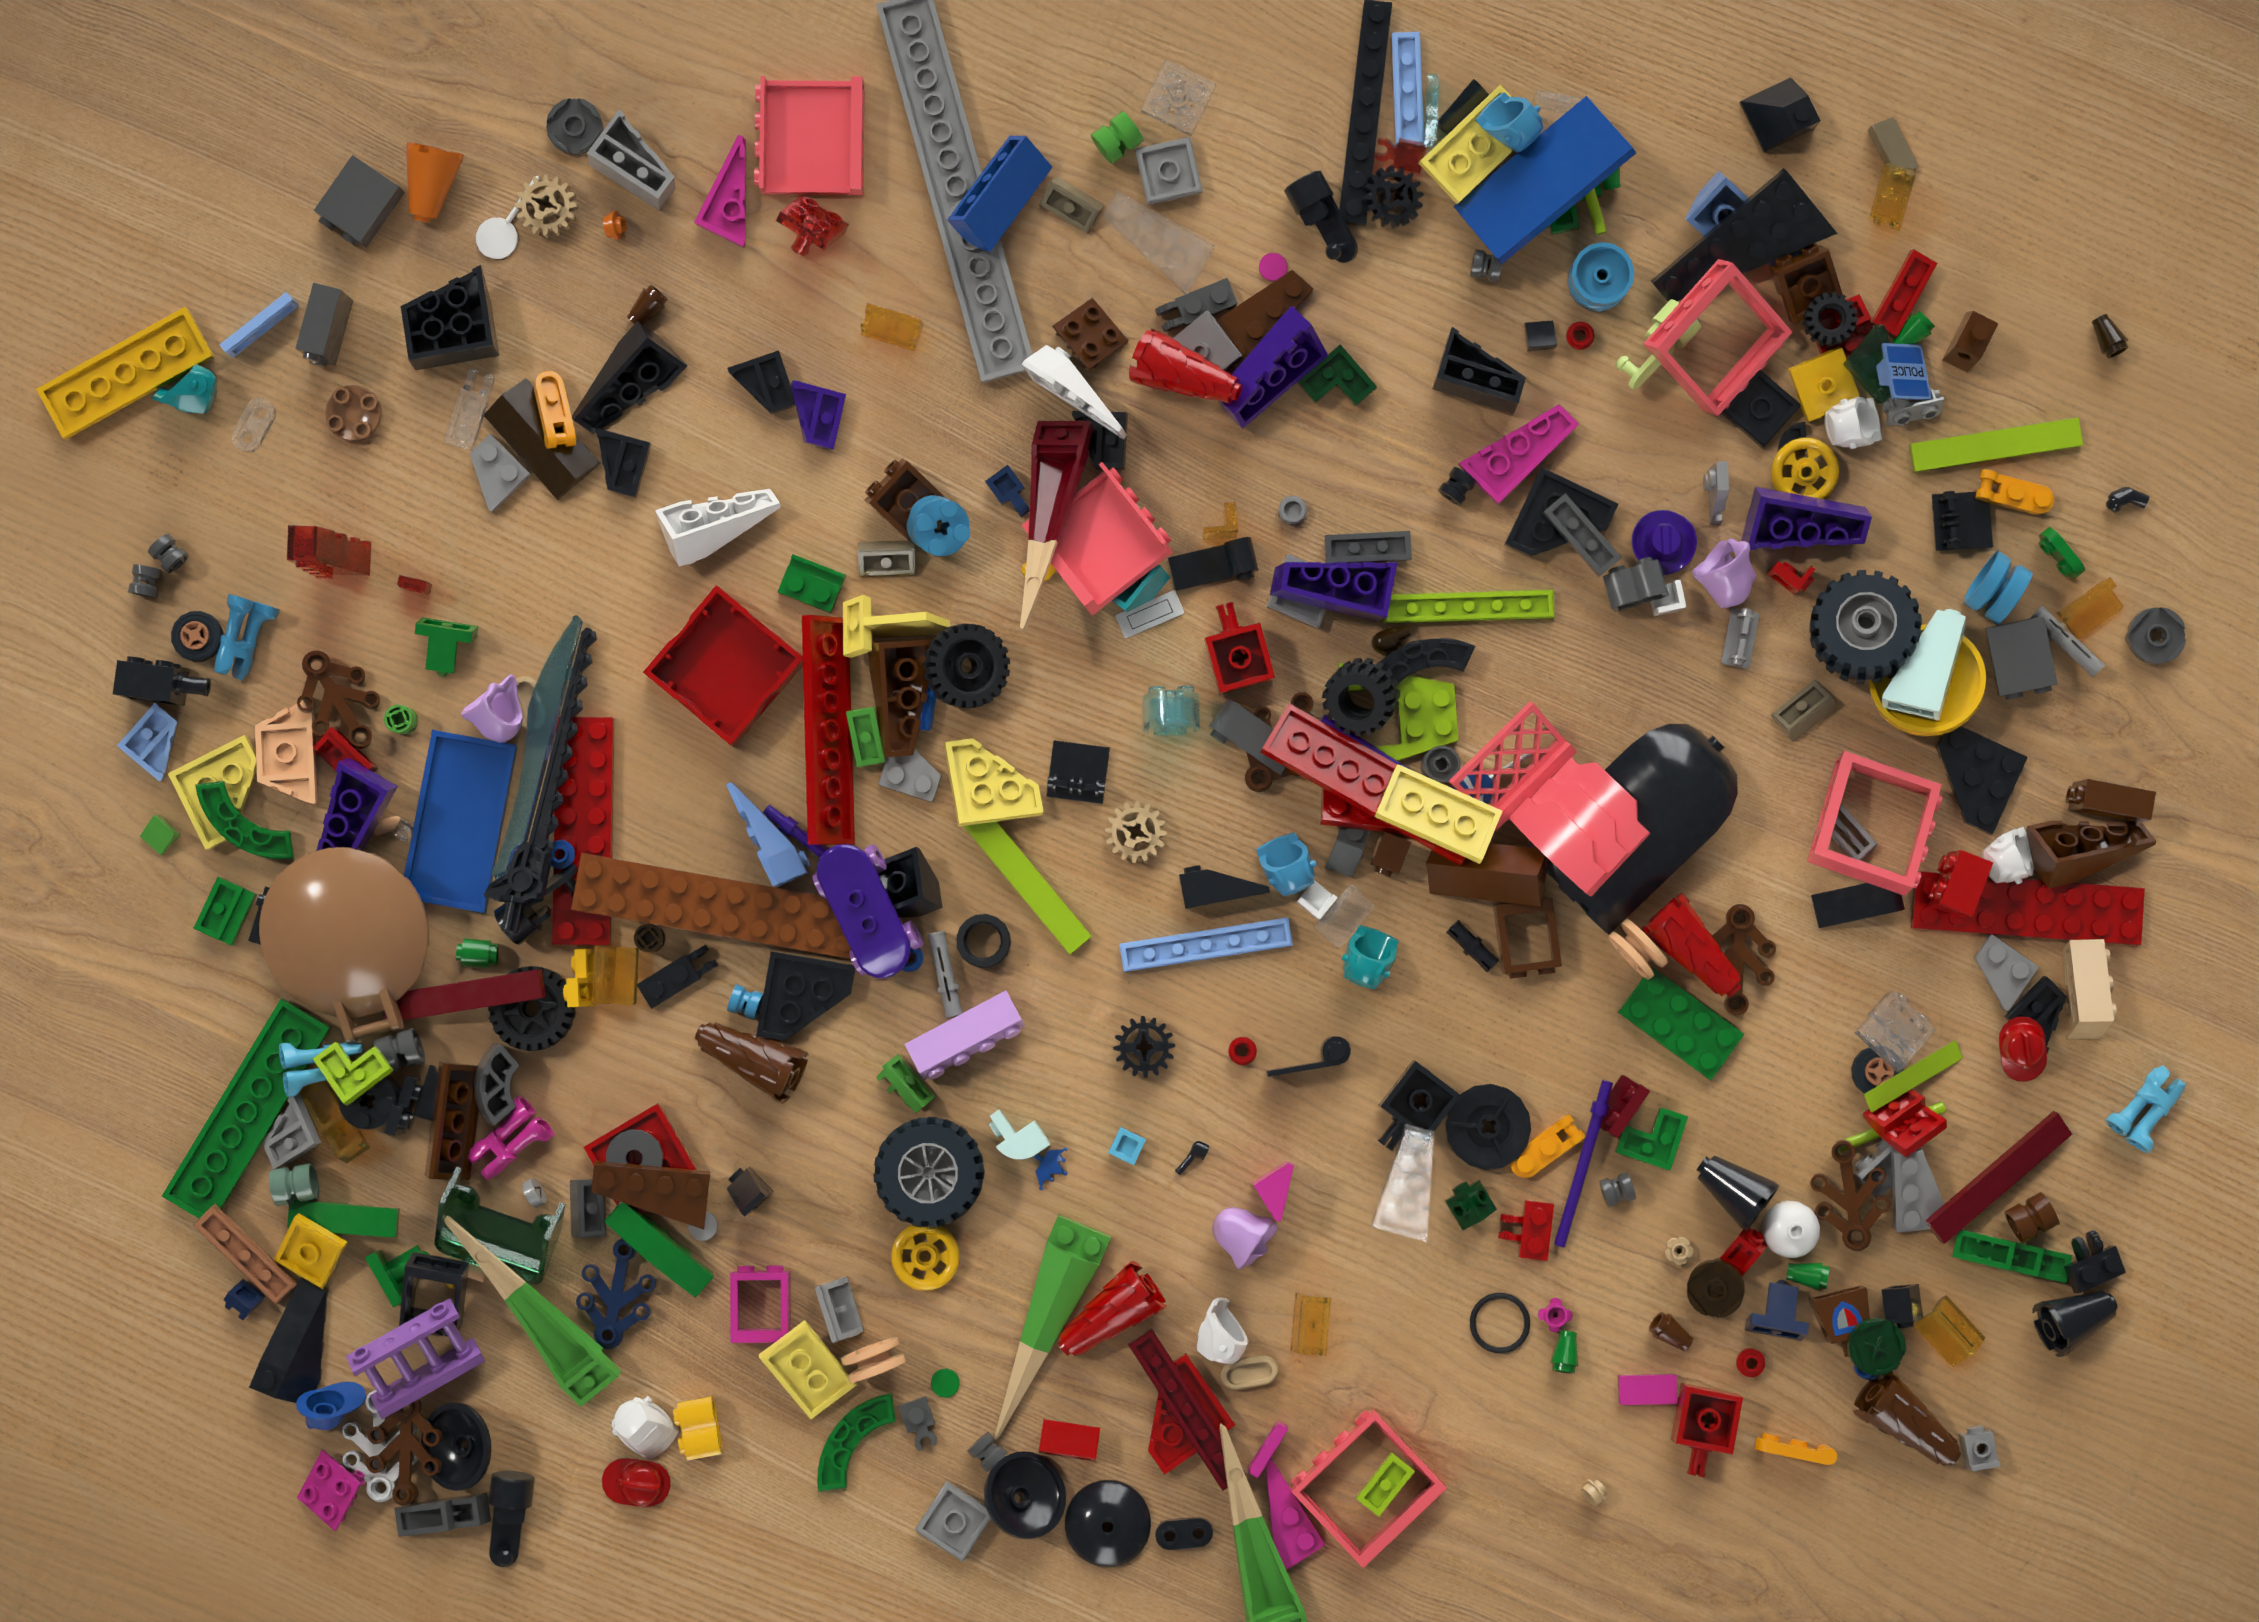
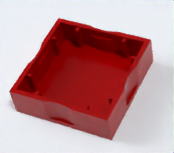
M716 585L690 615L689 620L680 633L663 647L643 673L698 717L700 721L729 745L735 747L803 666V656Z

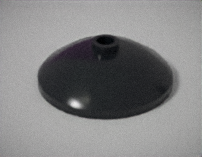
M463 1403L442 1405L428 1418L429 1423L442 1432L443 1439L441 1443L433 1447L427 1446L423 1442L422 1433L421 1444L433 1457L438 1458L442 1464L441 1471L432 1475V1479L448 1490H465L473 1487L483 1478L490 1464L492 1445L489 1429L482 1416L471 1406ZM433 1432L429 1434V1439L432 1442L436 1441V1435ZM432 1461L428 1463L429 1470L434 1472L435 1464Z
M1021 1451L1003 1457L992 1467L985 1482L984 1499L992 1521L1004 1533L1018 1539H1035L1049 1533L1061 1520L1066 1505V1490L1060 1473L1049 1460L1033 1452ZM1015 1494L1020 1496V1503L1015 1501Z
M1099 1480L1086 1485L1075 1494L1066 1511L1065 1532L1069 1544L1079 1557L1096 1566L1116 1567L1131 1561L1145 1547L1150 1535L1151 1518L1145 1500L1133 1487L1121 1481ZM1109 1521L1113 1524V1529L1105 1531L1102 1528V1524Z

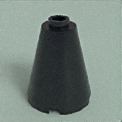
M1715 1155L1711 1159L1706 1156L1697 1168V1171L1700 1173L1698 1176L1700 1182L1740 1228H1743L1745 1231L1758 1218L1760 1212L1767 1206L1779 1188L1775 1181Z
M2098 1291L2041 1301L2034 1305L2032 1314L2037 1312L2038 1320L2034 1321V1325L2045 1347L2049 1351L2055 1349L2058 1352L2055 1356L2063 1357L2116 1316L2118 1306L2111 1294H2107L2105 1291Z

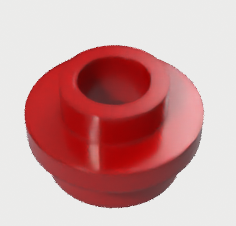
M1582 321L1570 325L1566 332L1567 343L1576 350L1587 349L1595 338L1591 325ZM1575 333H1584L1585 339L1578 341L1575 338Z
M1238 1037L1230 1043L1228 1054L1234 1063L1248 1065L1255 1059L1257 1048L1251 1039ZM1241 1045L1248 1048V1053L1244 1057L1237 1054V1049Z
M1747 1348L1738 1354L1736 1366L1742 1375L1756 1377L1765 1368V1358L1760 1351ZM1749 1358L1756 1360L1755 1367H1747L1746 1362Z

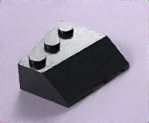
M481 265L473 268L472 272L461 278L456 277L448 281L449 284L434 292L429 291L400 306L408 360L415 370L499 356L492 305Z

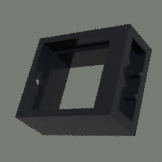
M412 1252L405 1265L399 1326L428 1311L427 1309L414 1307L417 1278L456 1285L454 1306L460 1318L453 1321V1323L459 1330L463 1323L469 1262ZM443 1328L435 1332L440 1336H447Z

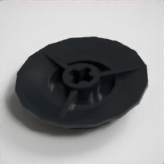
M1494 1084L1473 1086L1461 1093V1097L1449 1111L1445 1123L1447 1140L1455 1154L1468 1165L1485 1170L1503 1168L1517 1160L1527 1147L1531 1133L1530 1115L1521 1098L1508 1088ZM1484 1119L1488 1122L1494 1121L1492 1126L1494 1129L1493 1133L1487 1131L1482 1133L1481 1129L1484 1126L1481 1122Z

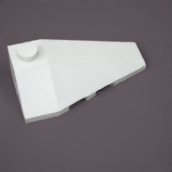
M1046 345L1024 360L1022 366L1034 382L1123 440L1125 439L1127 434L1069 360L1071 356L1060 347L1054 350Z
M771 489L737 493L733 499L718 500V496L709 497L707 503L692 505L691 500L681 501L655 510L670 553L680 567L693 564L700 559L708 557L781 507Z

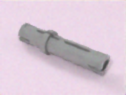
M2043 605L2030 617L2043 616L2048 639L2050 641L2054 640L2091 677L2095 676L2104 667L2105 664L2065 628L2067 625L2063 621L2060 623Z
M945 931L927 934L939 984L937 993L941 994L945 1018L956 1017L963 1013L957 991L960 987L959 983L955 982Z

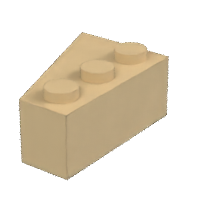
M2104 939L2069 940L2063 949L2064 985H2068L2070 1002L2065 1003V1012H2071V1029L2065 1031L2066 1040L2100 1039L2117 1018L2116 1004L2112 1003L2111 1000L2114 983L2112 976L2108 975L2107 967L2110 964L2109 949H2105Z

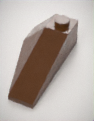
M933 639L872 642V651L868 652L869 671L885 758L909 756L914 753L921 724L923 703H926L928 696L926 692L929 682L924 677V673H926L925 668H923V662L926 661L924 654L929 649V643Z
M2048 821L2027 826L2026 829L2034 870L2048 888L2075 883L2156 844L2155 838L2142 822H2107L2105 826H2090L2089 821H2079L2078 825H2063L2062 821Z

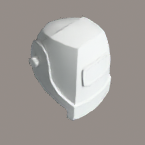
M1856 397L1850 400L1842 399L1839 404L1825 412V431L1831 445L1854 449L1882 440L1880 418L1874 398Z
M2024 827L2004 833L1981 852V858L1993 862L1989 877L1995 883L2015 881L2016 884H2020L2023 882L2022 879L2033 875L2034 865Z
M1220 1297L1213 1300L1206 1313V1318L1200 1326L1197 1351L1210 1361L1233 1364L1240 1359L1249 1340L1239 1322L1228 1309L1230 1301L1227 1298Z
M646 1396L644 1399L635 1397L633 1400H628L619 1406L615 1418L612 1420V1433L615 1436L618 1435L622 1442L632 1451L646 1459L652 1460L671 1445L679 1430L666 1412L651 1402L652 1399L649 1396Z

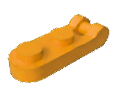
M553 371L542 372L536 378L534 392L543 427L545 446L547 449L556 448L557 445L565 444L566 447L575 446L576 434L564 382ZM554 427H562L564 433L555 434Z
M1983 469L1980 472L1981 486L1980 489H1977L1975 495L1977 500L2032 515L2046 513L2054 504L2053 493L2043 485L2001 475L1992 470ZM1993 484L1998 485L1996 493L1991 491Z
M1568 1113L1530 1140L1518 1159L1510 1163V1168L1515 1175L1529 1178L1582 1141L1586 1135L1581 1129L1578 1130L1572 1123L1574 1119ZM1562 1129L1569 1136L1563 1142L1556 1134Z
M1764 1432L1762 1437H1756L1754 1449L1825 1465H1832L1837 1460L1836 1451L1825 1444L1812 1448L1807 1447V1441L1791 1438L1790 1443L1779 1441L1780 1436Z

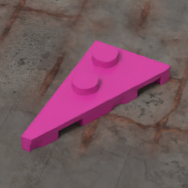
M738 134L694 223L713 234L745 248L746 139Z
M1270 1458L1266 1464L1272 1536L1273 1542L1287 1570L1325 1546V1543L1296 1496L1291 1492L1289 1485L1274 1461Z

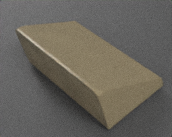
M1894 117L1876 123L1868 129L1892 180L1918 168Z
M1055 177L1050 182L1039 204L1085 233L1090 231L1104 207L1103 203L1060 177Z
M912 540L858 543L859 576L916 574L915 544Z
M1814 680L1771 714V717L1791 741H1795L1836 707L1833 697Z

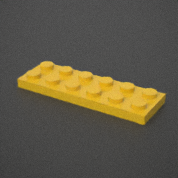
M183 307L36 388L62 438L67 440L190 372L195 364L201 366L215 358L189 309Z

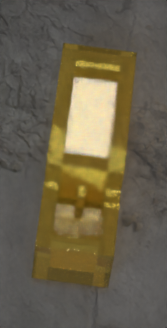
M327 1081L311 1083L302 1087L299 1093L308 1113L319 1132L326 1137L339 1160L347 1164L370 1148L360 1129L349 1124L342 1116L339 1109L338 1096Z

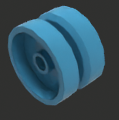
M1600 242L1587 246L1578 254L1569 269L1567 285L1570 295L1578 305L1587 310L1601 312L1612 309L1623 300L1633 284L1634 268L1632 260L1623 249L1615 244ZM1597 275H1598L1599 277L1604 276V277H1605V280H1600V279L1597 277Z
M1996 551L1985 563L1963 599V604L1974 611L1986 605L1985 618L1996 625L2000 624L2018 603L2033 575L2032 571L2021 564L2009 571L2011 558L2000 551Z

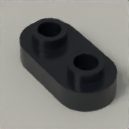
M1203 1517L1164 1520L1157 1526L1155 1531L1158 1545L1166 1550L1203 1547L1211 1541L1213 1536L1210 1522ZM1196 1528H1201L1204 1531V1535L1197 1538L1193 1535V1531ZM1167 1531H1173L1175 1538L1170 1541L1166 1540L1164 1534Z

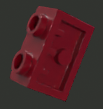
M1621 1075L1611 1089L1607 1103L1610 1105L1607 1116H1603L1600 1128L1612 1137L1618 1138L1650 1093V1090L1641 1084L1635 1083L1627 1076Z

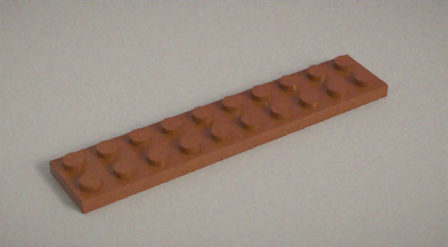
M581 853L571 910L851 959L849 953L851 948L828 900H825L820 895Z

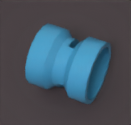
M736 984L731 994L727 1011L734 1014L740 1012L745 1014L746 1018L755 1020L764 993L758 991L749 992L746 991L745 987Z

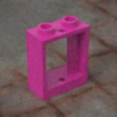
M783 1265L766 1266V1271H755V1266H737V1271L730 1273V1343L776 1342L791 1331V1270L783 1271ZM739 1280H781V1328H740Z

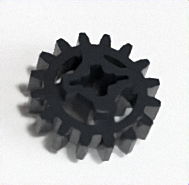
M1393 165L1387 167L1386 171L1380 168L1375 172L1376 175L1372 174L1368 177L1367 180L1370 184H1366L1362 188L1368 195L1364 196L1361 200L1369 204L1364 211L1365 213L1373 212L1374 215L1371 219L1373 222L1381 219V227L1383 228L1389 222L1392 229L1397 228L1400 224L1405 226L1410 223L1409 219L1413 220L1418 216L1415 210L1423 207V204L1417 200L1424 196V193L1417 192L1416 190L1421 183L1420 181L1412 182L1411 179L1414 176L1412 172L1407 176L1404 175V167H1400L1396 172ZM1389 180H1395V181H1398V182H1397V183H1391ZM1397 190V192L1394 195L1395 197L1393 198V202L1388 204V202L1391 200L1390 198L1392 196V193ZM1388 211H1394L1396 214H1398V213H1400V214H1399V215H1392V214H1389V213H1387V212H1388Z
M1141 1016L1140 1023L1137 1024L1132 1018L1130 1019L1131 1027L1121 1026L1124 1032L1123 1036L1115 1035V1038L1120 1041V1045L1114 1046L1113 1050L1121 1052L1116 1061L1124 1060L1125 1064L1122 1069L1125 1071L1129 1067L1133 1068L1132 1076L1134 1077L1138 1074V1071H1143L1144 1078H1147L1148 1071L1151 1070L1157 1076L1159 1075L1157 1069L1159 1066L1165 1069L1168 1068L1164 1062L1165 1059H1173L1174 1057L1171 1053H1168L1169 1049L1175 1047V1044L1168 1043V1039L1173 1034L1172 1032L1166 1034L1163 1032L1166 1027L1165 1023L1159 1027L1156 1026V1018L1154 1017L1150 1023H1146L1145 1016ZM1148 1028L1155 1030L1163 1041H1154L1149 1036ZM1138 1029L1139 1036L1134 1042L1125 1043L1128 1035ZM1142 1033H1145L1147 1043L1153 1045V1048L1147 1052L1146 1061L1143 1060L1141 1050H1136V1045L1141 1044ZM1163 1051L1161 1058L1156 1063L1150 1065V1057L1155 1052ZM1126 1053H1134L1140 1058V1066L1131 1062Z

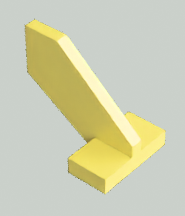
M861 595L843 602V655L854 658L872 651V637L933 635L950 627V620L928 612L871 617V597Z

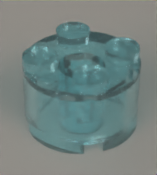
M1153 686L1148 688V694L1142 696L1144 733L1148 734L1149 729H1153L1154 735L1177 736L1185 735L1188 728H1193V733L1200 730L1199 694L1194 692L1193 686H1179L1177 690H1166L1163 686Z

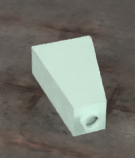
M1946 609L1945 611L1937 610L1921 634L1919 642L1915 643L1916 649L1911 657H1906L1905 664L1899 668L1882 696L1883 708L1940 720L1965 631L1966 616L1952 609Z

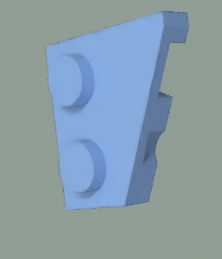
M154 703L117 746L160 782L165 776L178 720L158 703Z

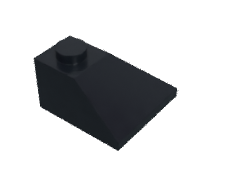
M1788 78L1739 102L1764 153L1815 129L1821 121L1809 95L1792 78Z
M914 847L884 859L887 869L878 873L899 918L920 917L943 908L939 881L920 848Z

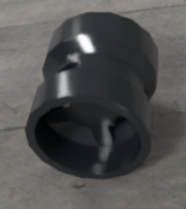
M1453 467L1449 473V480L1442 483L1438 492L1450 502L1461 506L1466 499L1465 494L1474 488L1477 481L1460 468Z

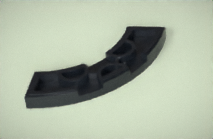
M1449 638L1419 640L1400 647L1380 662L1384 664L1383 670L1387 671L1390 669L1392 671L1391 679H1397L1399 684L1409 675L1427 668L1444 667L1464 672L1476 646Z

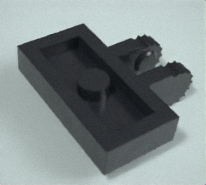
M2095 1230L2086 1233L2085 1238L2088 1242V1247L2083 1238L2079 1236L2071 1241L2077 1261L2065 1265L2064 1269L2074 1293L2084 1292L2126 1273L2117 1247L2109 1246L2104 1248L2101 1237Z

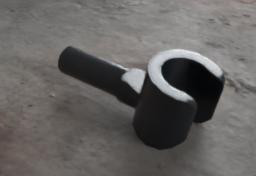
M1196 1141L1185 1160L1175 1172L1181 1175L1191 1164L1194 1157L1204 1160L1209 1150V1145Z

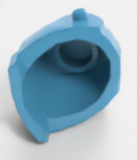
M1505 92L1492 100L1475 120L1489 135L1516 152H1521L1533 143L1544 128L1543 119L1538 113L1541 108L1538 105L1533 107L1529 100L1523 97H1509Z
M1293 832L1277 837L1256 849L1260 864L1270 885H1273L1282 896L1298 893L1314 884L1315 873L1313 867H1316L1317 864L1315 860L1311 861L1307 846L1298 839L1296 833Z

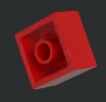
M1963 850L1948 852L1947 856L1943 855L1937 871L1940 872L1937 883L1933 882L1927 894V898H1930L1928 906L1959 918L1972 917L1993 862Z

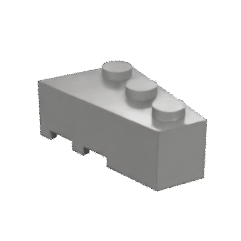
M619 109L587 152L589 166L660 211L675 190L674 176L655 152L648 147L639 132L631 126Z

